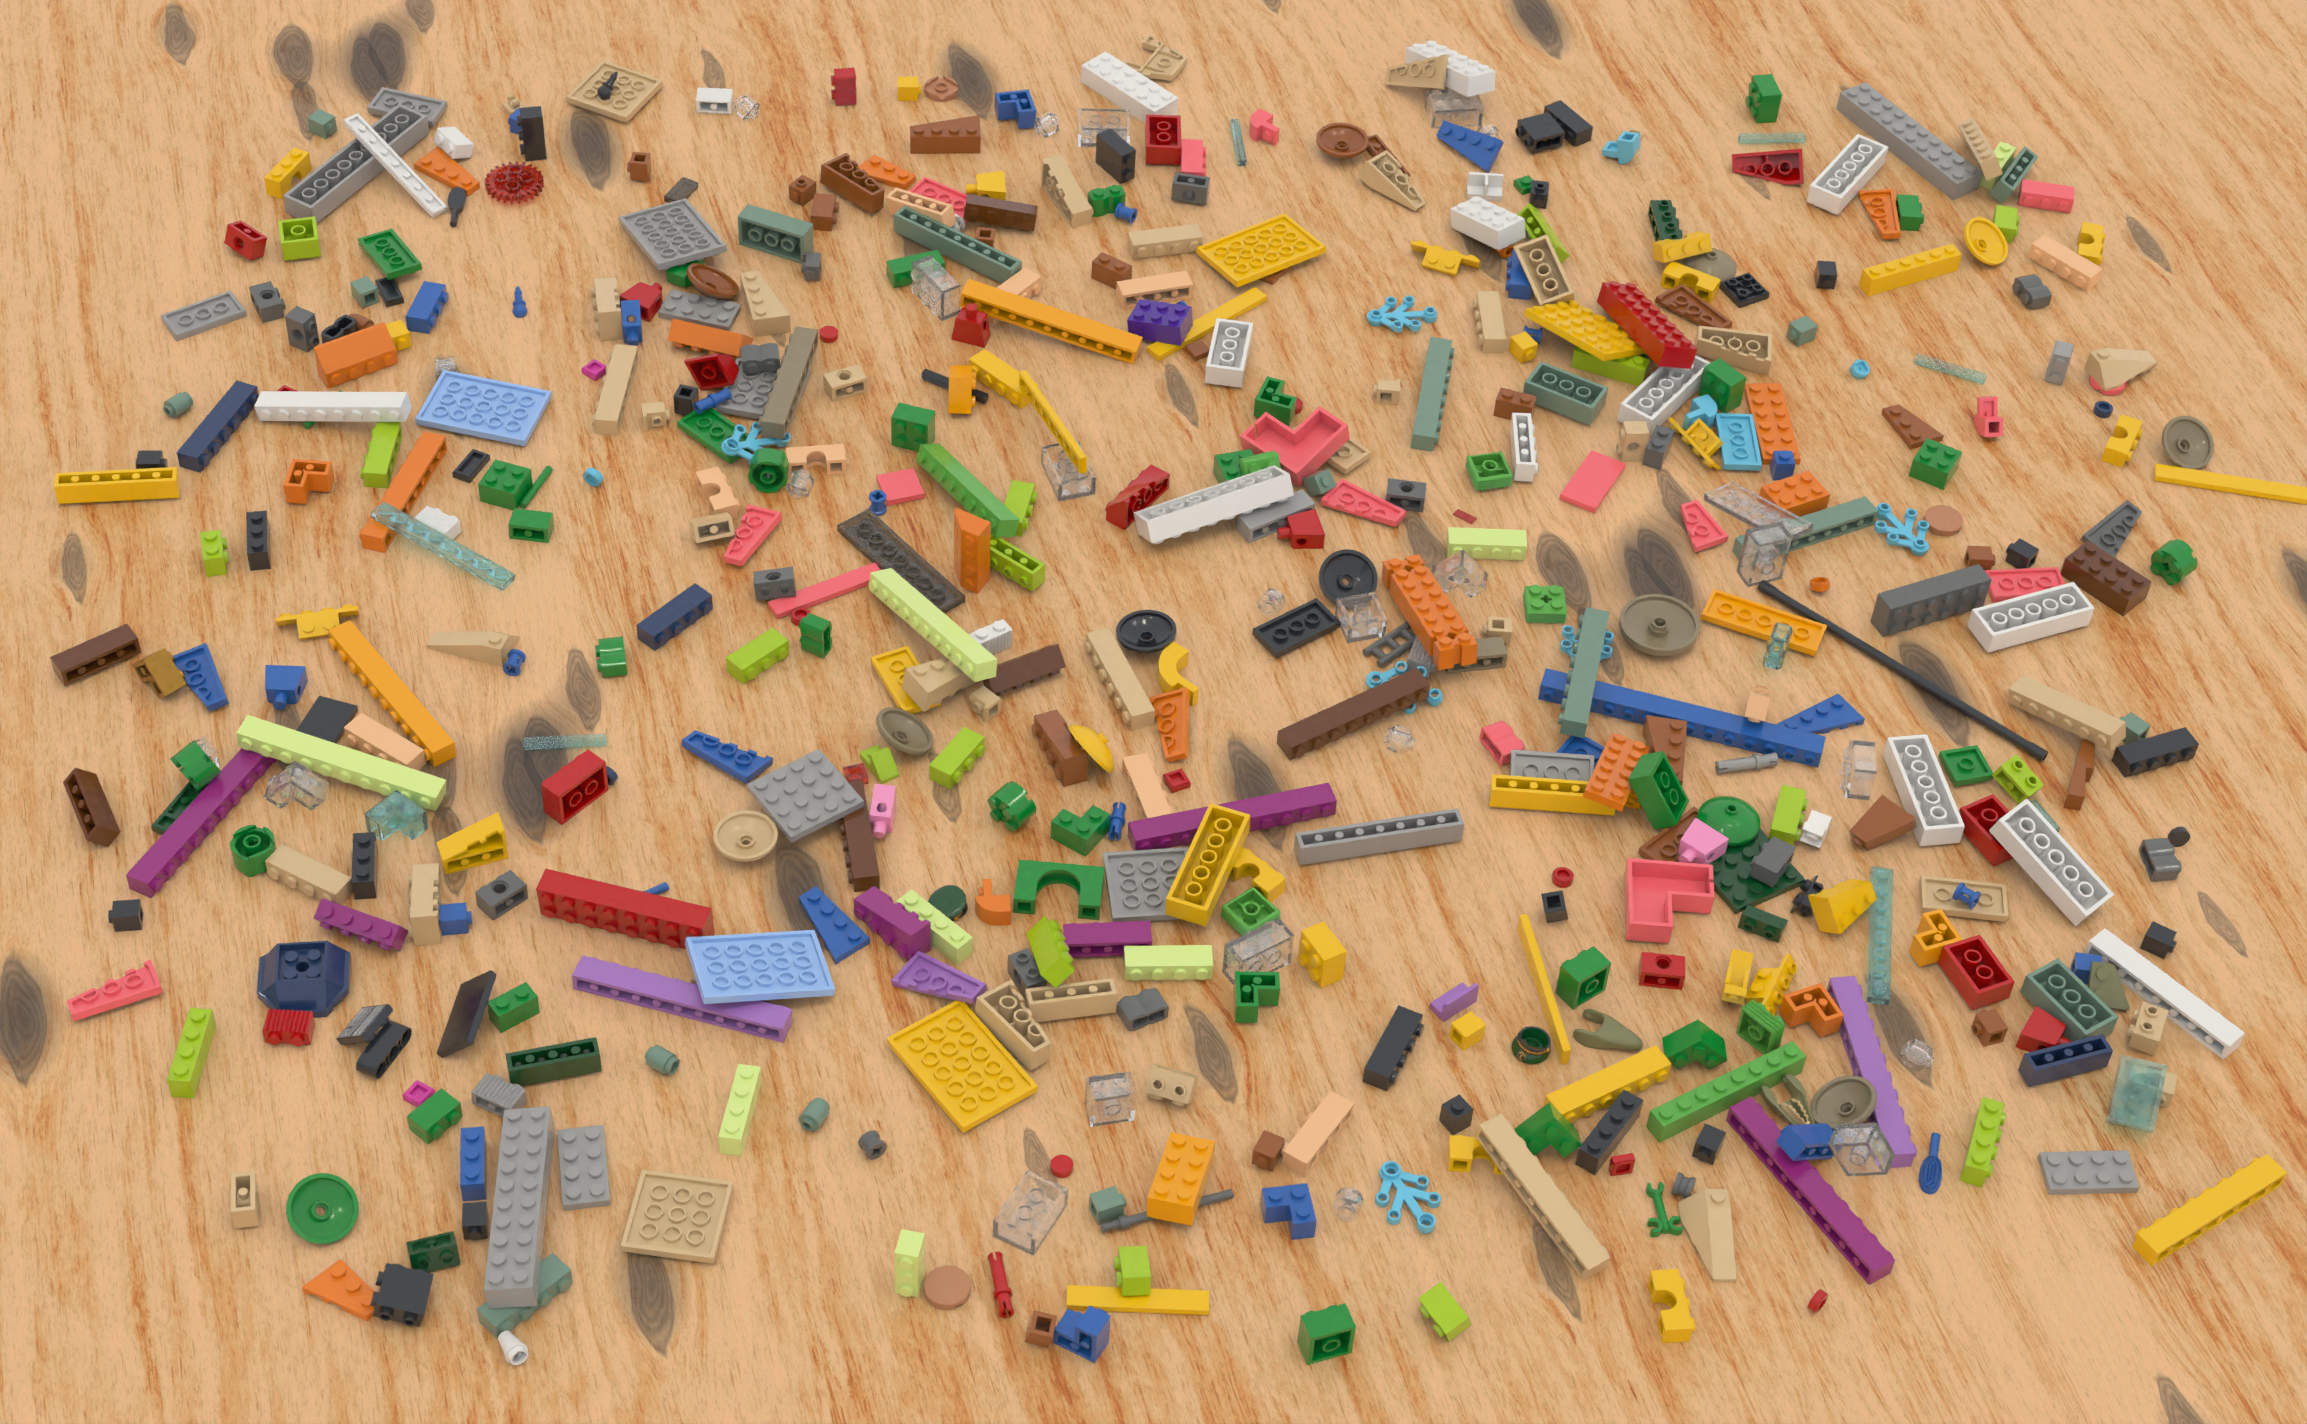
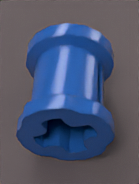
M1119 203L1115 209L1114 216L1115 218H1123L1132 224L1137 217L1138 210L1136 208H1128L1124 206V203Z
M1524 326V332L1532 334L1530 336L1538 344H1541L1543 328L1532 329Z
M874 490L869 494V500L871 501L869 512L874 516H881L887 511L885 505L886 493L881 490Z
M512 649L508 652V660L503 665V671L509 676H518L521 673V664L526 660V655L520 650Z
M1961 882L1957 886L1952 899H1958L1967 904L1968 908L1973 909L1981 897V892H1974L1967 888L1965 883Z

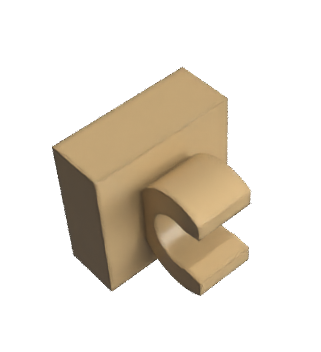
M514 94L507 96L508 101L502 103L503 110L509 116L517 108L526 107L518 98H515Z

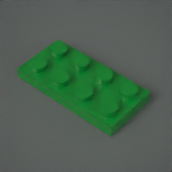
M393 229L358 238L359 246L387 280L396 279L400 276L422 270L421 262Z
M713 408L700 414L694 410L677 421L679 429L727 463L731 464L741 457L739 455L730 456L722 451V442L733 436V430L736 425ZM745 432L744 436L739 439V442L746 441L749 434Z

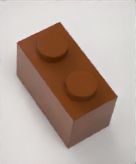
M815 193L810 214V223L813 224V230L832 231L833 224H837V213H839V202H836V195Z
M1101 252L1092 261L1091 278L1116 289L1117 281L1132 279V265Z
M1500 388L1493 416L1511 420L1512 413H1531L1532 419L1537 396Z

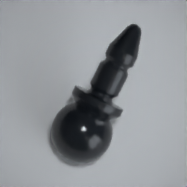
M617 71L611 74L607 82H603L602 86L598 88L597 95L600 99L606 100L611 96V91L614 89L613 84L618 75Z

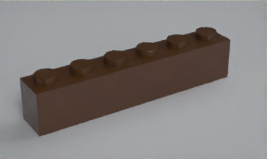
M863 780L849 781L848 783L864 800V807L838 819L842 820V823H839L840 835L845 836V839H842L843 852L848 854L845 855L846 868H850V871H847L848 883L853 884L854 892L867 891L873 886L880 890V875Z

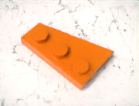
M873 155L859 166L861 170L864 169L868 173L867 176L869 178L882 181L887 186L905 190L916 181V175L877 155Z
M341 1259L302 1286L303 1293L318 1296L321 1298V1301L328 1304L331 1302L340 1306L343 1311L368 1321L374 1317L372 1316L374 1307L370 1306L375 1291Z

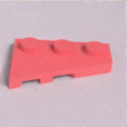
M1698 500L1681 505L1680 512L1694 552L1727 542L1728 535Z

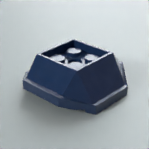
M328 940L277 943L269 953L259 958L258 999L272 1010L312 1011L314 1018L327 1017L333 1011V1008L349 994L350 952L332 944Z

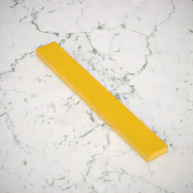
M1254 287L1194 320L1193 326L1181 346L1157 341L1147 347V353L1160 361L1214 331L1216 318L1233 320L1266 302L1267 295Z
M1026 370L1020 371V389L1080 474L1086 473V455Z
M2156 463L2154 466V481L2307 505V487Z
M1527 914L1519 915L1517 925L1519 937L1560 1065L1568 1064L1571 1047Z

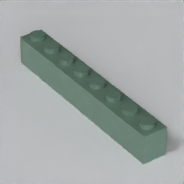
M905 205L894 214V232L927 248L938 250L940 254L1000 283H1004L1022 269V261Z
M1430 337L1412 434L1411 448L1433 451L1434 444L1439 442L1440 433L1436 432L1441 430L1442 421L1439 419H1443L1444 408L1441 407H1445L1446 396L1443 395H1447L1448 384H1445V382L1449 383L1450 372L1448 371H1451L1452 360L1450 359H1453L1455 349L1451 348L1452 340Z
M1866 496L1818 512L1740 535L1735 538L1732 552L1744 566H1748L1873 526L1876 522L1878 510Z
M1586 607L1584 615L1580 614L1578 626L1582 628H1577L1575 640H1579V642H1574L1572 654H1576V656H1571L1569 668H1573V670L1568 671L1566 682H1570V684L1565 685L1563 695L1567 696V699L1563 698L1561 710L1564 713L1560 712L1558 725H1561V734L1580 738L1585 737L1609 611Z

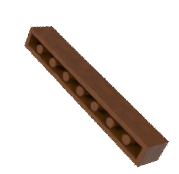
M1415 668L1278 730L1277 744L1289 760L1302 757L1307 752L1319 749L1331 741H1337L1340 737L1354 733L1366 725H1372L1375 721L1387 718L1414 703L1424 701L1429 697L1430 683L1418 668Z

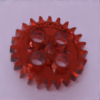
M518 161L515 164L509 162L508 165L502 163V167L495 166V170L491 169L490 173L486 174L487 178H485V188L488 195H491L492 199L496 198L497 202L503 200L504 204L507 201H510L511 204L517 201L520 204L521 200L527 202L528 198L533 200V195L539 196V192H542L544 187L541 171H538L537 167L532 168V164L526 166L525 162L521 165Z

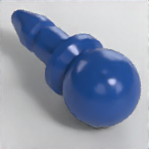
M516 286L512 312L515 317L523 318L527 315L526 302L522 299L520 287Z

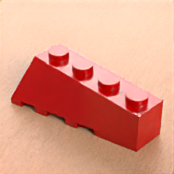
M1152 464L1147 469L1142 470L1140 475L1135 480H1132L1127 488L1120 491L1117 497L1107 504L1105 508L1106 521L1126 530L1135 521L1133 512L1150 507L1169 489L1170 474Z

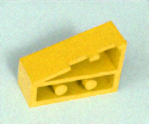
M498 812L436 842L438 856L445 875L508 859L505 830Z
M1849 879L1834 885L1833 888L1823 889L1820 893L1808 895L1819 930L1835 934H1841L1877 900L1872 882Z

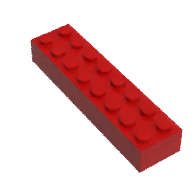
M1615 281L1602 283L1597 303L1659 367L1691 369L1697 348L1635 284H1620Z
M546 868L536 888L540 913L548 918H558L569 923L583 924L589 928L604 929L610 933L616 932L631 938L637 937L652 943L658 942L673 948L679 947L686 949V937L714 936L715 934L712 908Z

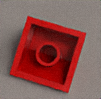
M717 353L684 361L700 390L733 385L739 372L738 366L730 355Z

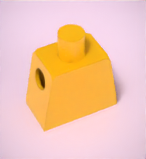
M1004 171L977 174L976 184H966V194L1006 200Z

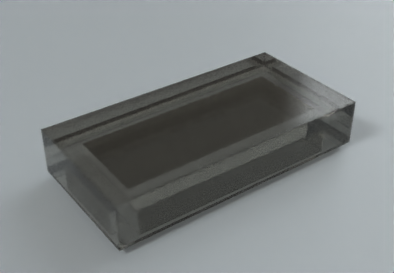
M682 177L664 196V201L670 203L684 198L688 199L698 188V182Z

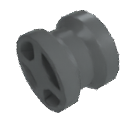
M875 1130L866 1132L858 1140V1145L861 1149L865 1150L864 1154L870 1160L880 1157L887 1149L885 1142L880 1140V1135Z
M1678 1172L1671 1194H1680L1684 1198L1691 1196L1696 1178H1687L1683 1173Z

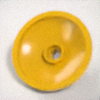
M1974 217L1966 223L1964 227V240L1971 254L1980 262L1988 265H1999L2008 255V245L2001 230L1993 222L1982 217Z
M1070 725L1068 729L1079 744L1104 770L1111 774L1114 771L1113 754L1106 744L1109 742L1107 737L1102 732L1097 734L1085 726Z

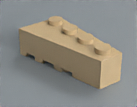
M1059 154L1042 159L1041 188L1072 228L1091 223L1093 208L1088 203L1062 155Z
M759 271L740 273L741 293L754 337L791 332L790 314Z
M616 277L594 279V287H591L592 298H595L592 299L593 310H596L594 311V321L598 322L595 323L596 334H600V341L622 340L621 310Z
M1698 326L1695 338L1696 355L1713 360L1721 358L1729 365L1768 376L1772 357V334Z
M945 657L906 668L902 689L925 712L929 710L931 705H938L942 702L943 698L947 696L952 697L957 690H964L976 682Z
M439 863L412 865V874H409V887H411V890L408 891L409 904H411L408 908L409 920L411 921V924H408L409 937H413L415 946L441 944L439 905H441V872Z
M1009 980L977 997L974 1014L1031 1071L1048 1062L1051 1042L1039 1023L1034 1021L1031 1010L1027 1009L1024 1005L1023 997L1020 993L1016 992L1013 981Z

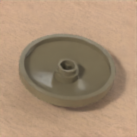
M1646 594L1630 600L1623 607L1619 619V628L1624 639L1637 650L1655 656H1674L1689 650L1695 644L1699 634L1700 623L1693 609L1683 601L1668 595Z

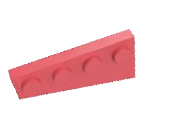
M1341 479L1336 484V487L1323 496L1320 502L1322 506L1396 527L1406 517L1407 512L1344 479Z
M748 504L746 507L747 512L741 518V525L735 531V538L731 540L725 552V562L742 567L783 519L781 512Z
M151 959L144 962V967L138 970L132 968L126 971V976L116 981L112 978L104 982L103 987L99 989L92 988L68 1000L67 1005L73 1021L163 993Z

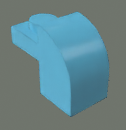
M1624 131L1617 139V142L1609 141L1602 149V155L1618 158L1619 164L1628 163L1640 149V133Z
M1708 394L1692 399L1690 412L1685 414L1683 428L1685 430L1698 418L1710 429L1714 426L1717 404Z

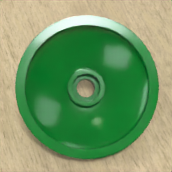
M1718 796L1708 799L1701 805L1697 814L1698 820L1729 838V846L1743 845L1752 841L1760 829V817L1757 811L1746 801L1732 796Z
M328 1173L313 1174L299 1181L291 1190L286 1203L287 1220L295 1234L307 1242L321 1245L336 1242L346 1236L353 1228L359 1211L358 1199L352 1187L342 1178ZM322 1208L324 1210V1214L318 1215L316 1213V1209Z

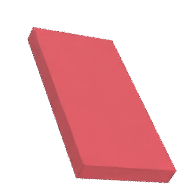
M927 177L920 180L909 191L951 204L955 214L962 218L964 216L967 194Z
M1591 450L1561 492L1559 499L1595 513L1625 470L1626 463Z
M2059 567L1984 570L1992 579L1988 590L1992 603L2065 584Z

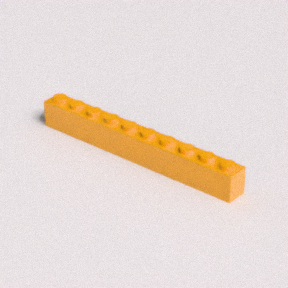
M968 279L961 292L959 305L966 308V305L969 303L976 304L977 311L985 312L987 316L1133 365L1141 349L1143 339L1141 336Z
M350 620L328 630L330 638L328 639V644L330 648L337 651L343 663L346 662L351 673L353 675L356 674L361 685L369 689L372 698H376L379 701L382 710L389 713L393 723H398L402 733L405 736L408 735L412 743L424 749L426 761H430L436 767L457 756L455 742Z

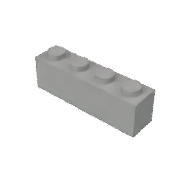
M1304 490L1295 492L1294 496L1288 497L1286 501H1276L1270 503L1271 505L1266 508L1258 507L1253 509L1251 513L1237 515L1236 530L1248 543L1254 542L1276 533L1277 528L1286 527V518L1289 515L1315 509V502Z

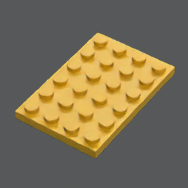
M1285 213L1196 247V254L1236 287L1243 286L1326 253V246Z
M1575 300L1557 302V304H1545L1544 306H1533L1524 310L1523 316L1602 361L1646 354L1618 324L1607 321L1606 317L1593 313L1592 309L1579 305L1580 303Z
M956 1000L887 1037L888 1046L962 1133L1038 1092L1037 1084L965 1002Z

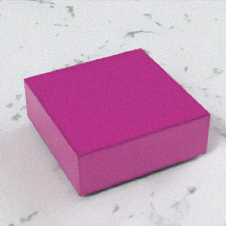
M593 359L581 368V371L585 376L597 381L606 374V365Z
M416 1080L402 1095L403 1100L415 1107H419L435 1094V1089Z

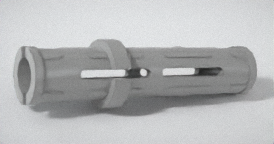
M1775 752L1764 755L1756 753L1749 757L1715 761V765H1718L1715 766L1717 774L1753 768L1760 770L1761 767L1777 766L1778 756Z

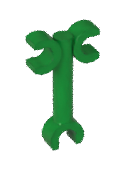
M1659 1182L1658 1190H1654L1650 1183H1647L1646 1194L1653 1198L1658 1218L1648 1219L1647 1227H1656V1229H1651L1650 1237H1658L1661 1235V1232L1663 1234L1670 1233L1679 1236L1682 1234L1683 1227H1675L1674 1225L1680 1223V1217L1673 1216L1668 1221L1662 1200L1664 1190L1662 1182Z

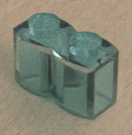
M1778 622L1774 625L1763 658L1764 666L1776 670L1782 667L1793 632L1791 626Z

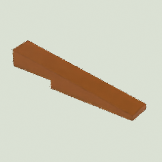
M2084 738L2081 740L2063 807L2080 811L2085 798V782H2090L2094 770L2095 743Z

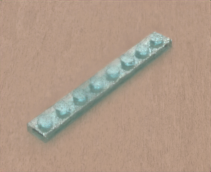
M385 501L371 512V518L502 591L515 580V574Z
M1872 866L1870 881L1872 882L1877 900L1869 907L1867 1002L1889 1005L1893 869Z

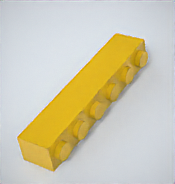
M1953 244L1868 267L1862 270L1859 287L1867 296H1872L1958 271L1962 253Z
M177 467L55 473L54 490L58 504L180 498L181 483Z
M1495 774L1491 776L1489 807L1614 816L1616 810L1582 797L1589 781Z
M1655 1045L1546 1095L1544 1106L1550 1102L1572 1124L1581 1117L1590 1116L1601 1108L1611 1106L1623 1090L1633 1094L1638 1091H1644L1657 1082L1665 1081L1669 1077L1672 1064Z

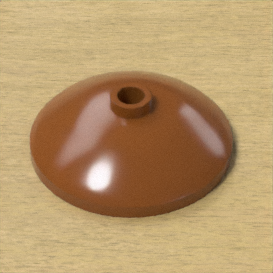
M1348 123L1328 124L1322 127L1316 136L1318 147L1324 153L1336 158H1352L1360 155L1367 149L1369 141L1367 134L1361 128Z
M694 263L689 265L687 269V275L691 283L706 297L730 299L736 297L739 292L736 282L727 274L714 267Z

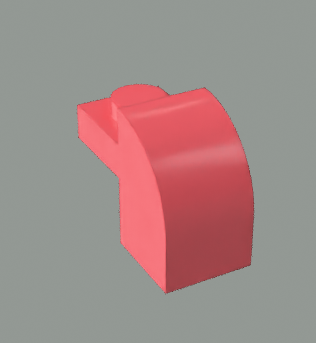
M1260 108L1250 117L1249 135L1255 142L1262 139L1272 145H1276L1279 141L1280 128L1273 125L1274 115Z
M1997 396L1977 397V414H1974V422L1980 436H2003V417L1997 415Z

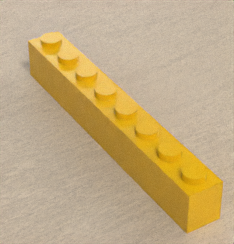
M2268 1154L2260 1159L2256 1157L2244 1169L2242 1167L2238 1168L2231 1177L2222 1178L2213 1188L2207 1187L2197 1198L2191 1197L2184 1206L2173 1208L2166 1217H2159L2150 1227L2141 1228L2135 1234L2136 1239L2132 1247L2151 1266H2154L2279 1188L2287 1172Z

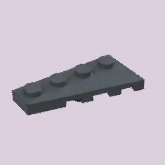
M2126 500L2085 533L2081 541L2086 543L2089 540L2115 557L2142 511Z

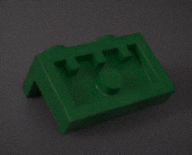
M1747 905L1745 911L1741 914L1738 928L1779 943L1788 920Z
M453 1231L406 1242L412 1269H422L428 1273L460 1265Z

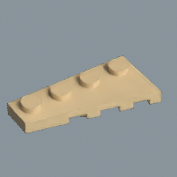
M1443 54L1439 57H1430L1426 60L1413 61V63L1387 67L1385 85L1444 90L1449 55Z

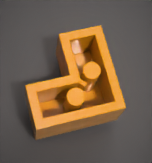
M950 365L948 413L971 414V407L975 408V396H972V389H976V372H972V366Z
M1937 909L1922 914L1917 929L1919 934L1914 935L1909 952L1919 967L1938 962L1943 946L1961 941L1962 938L1943 910Z

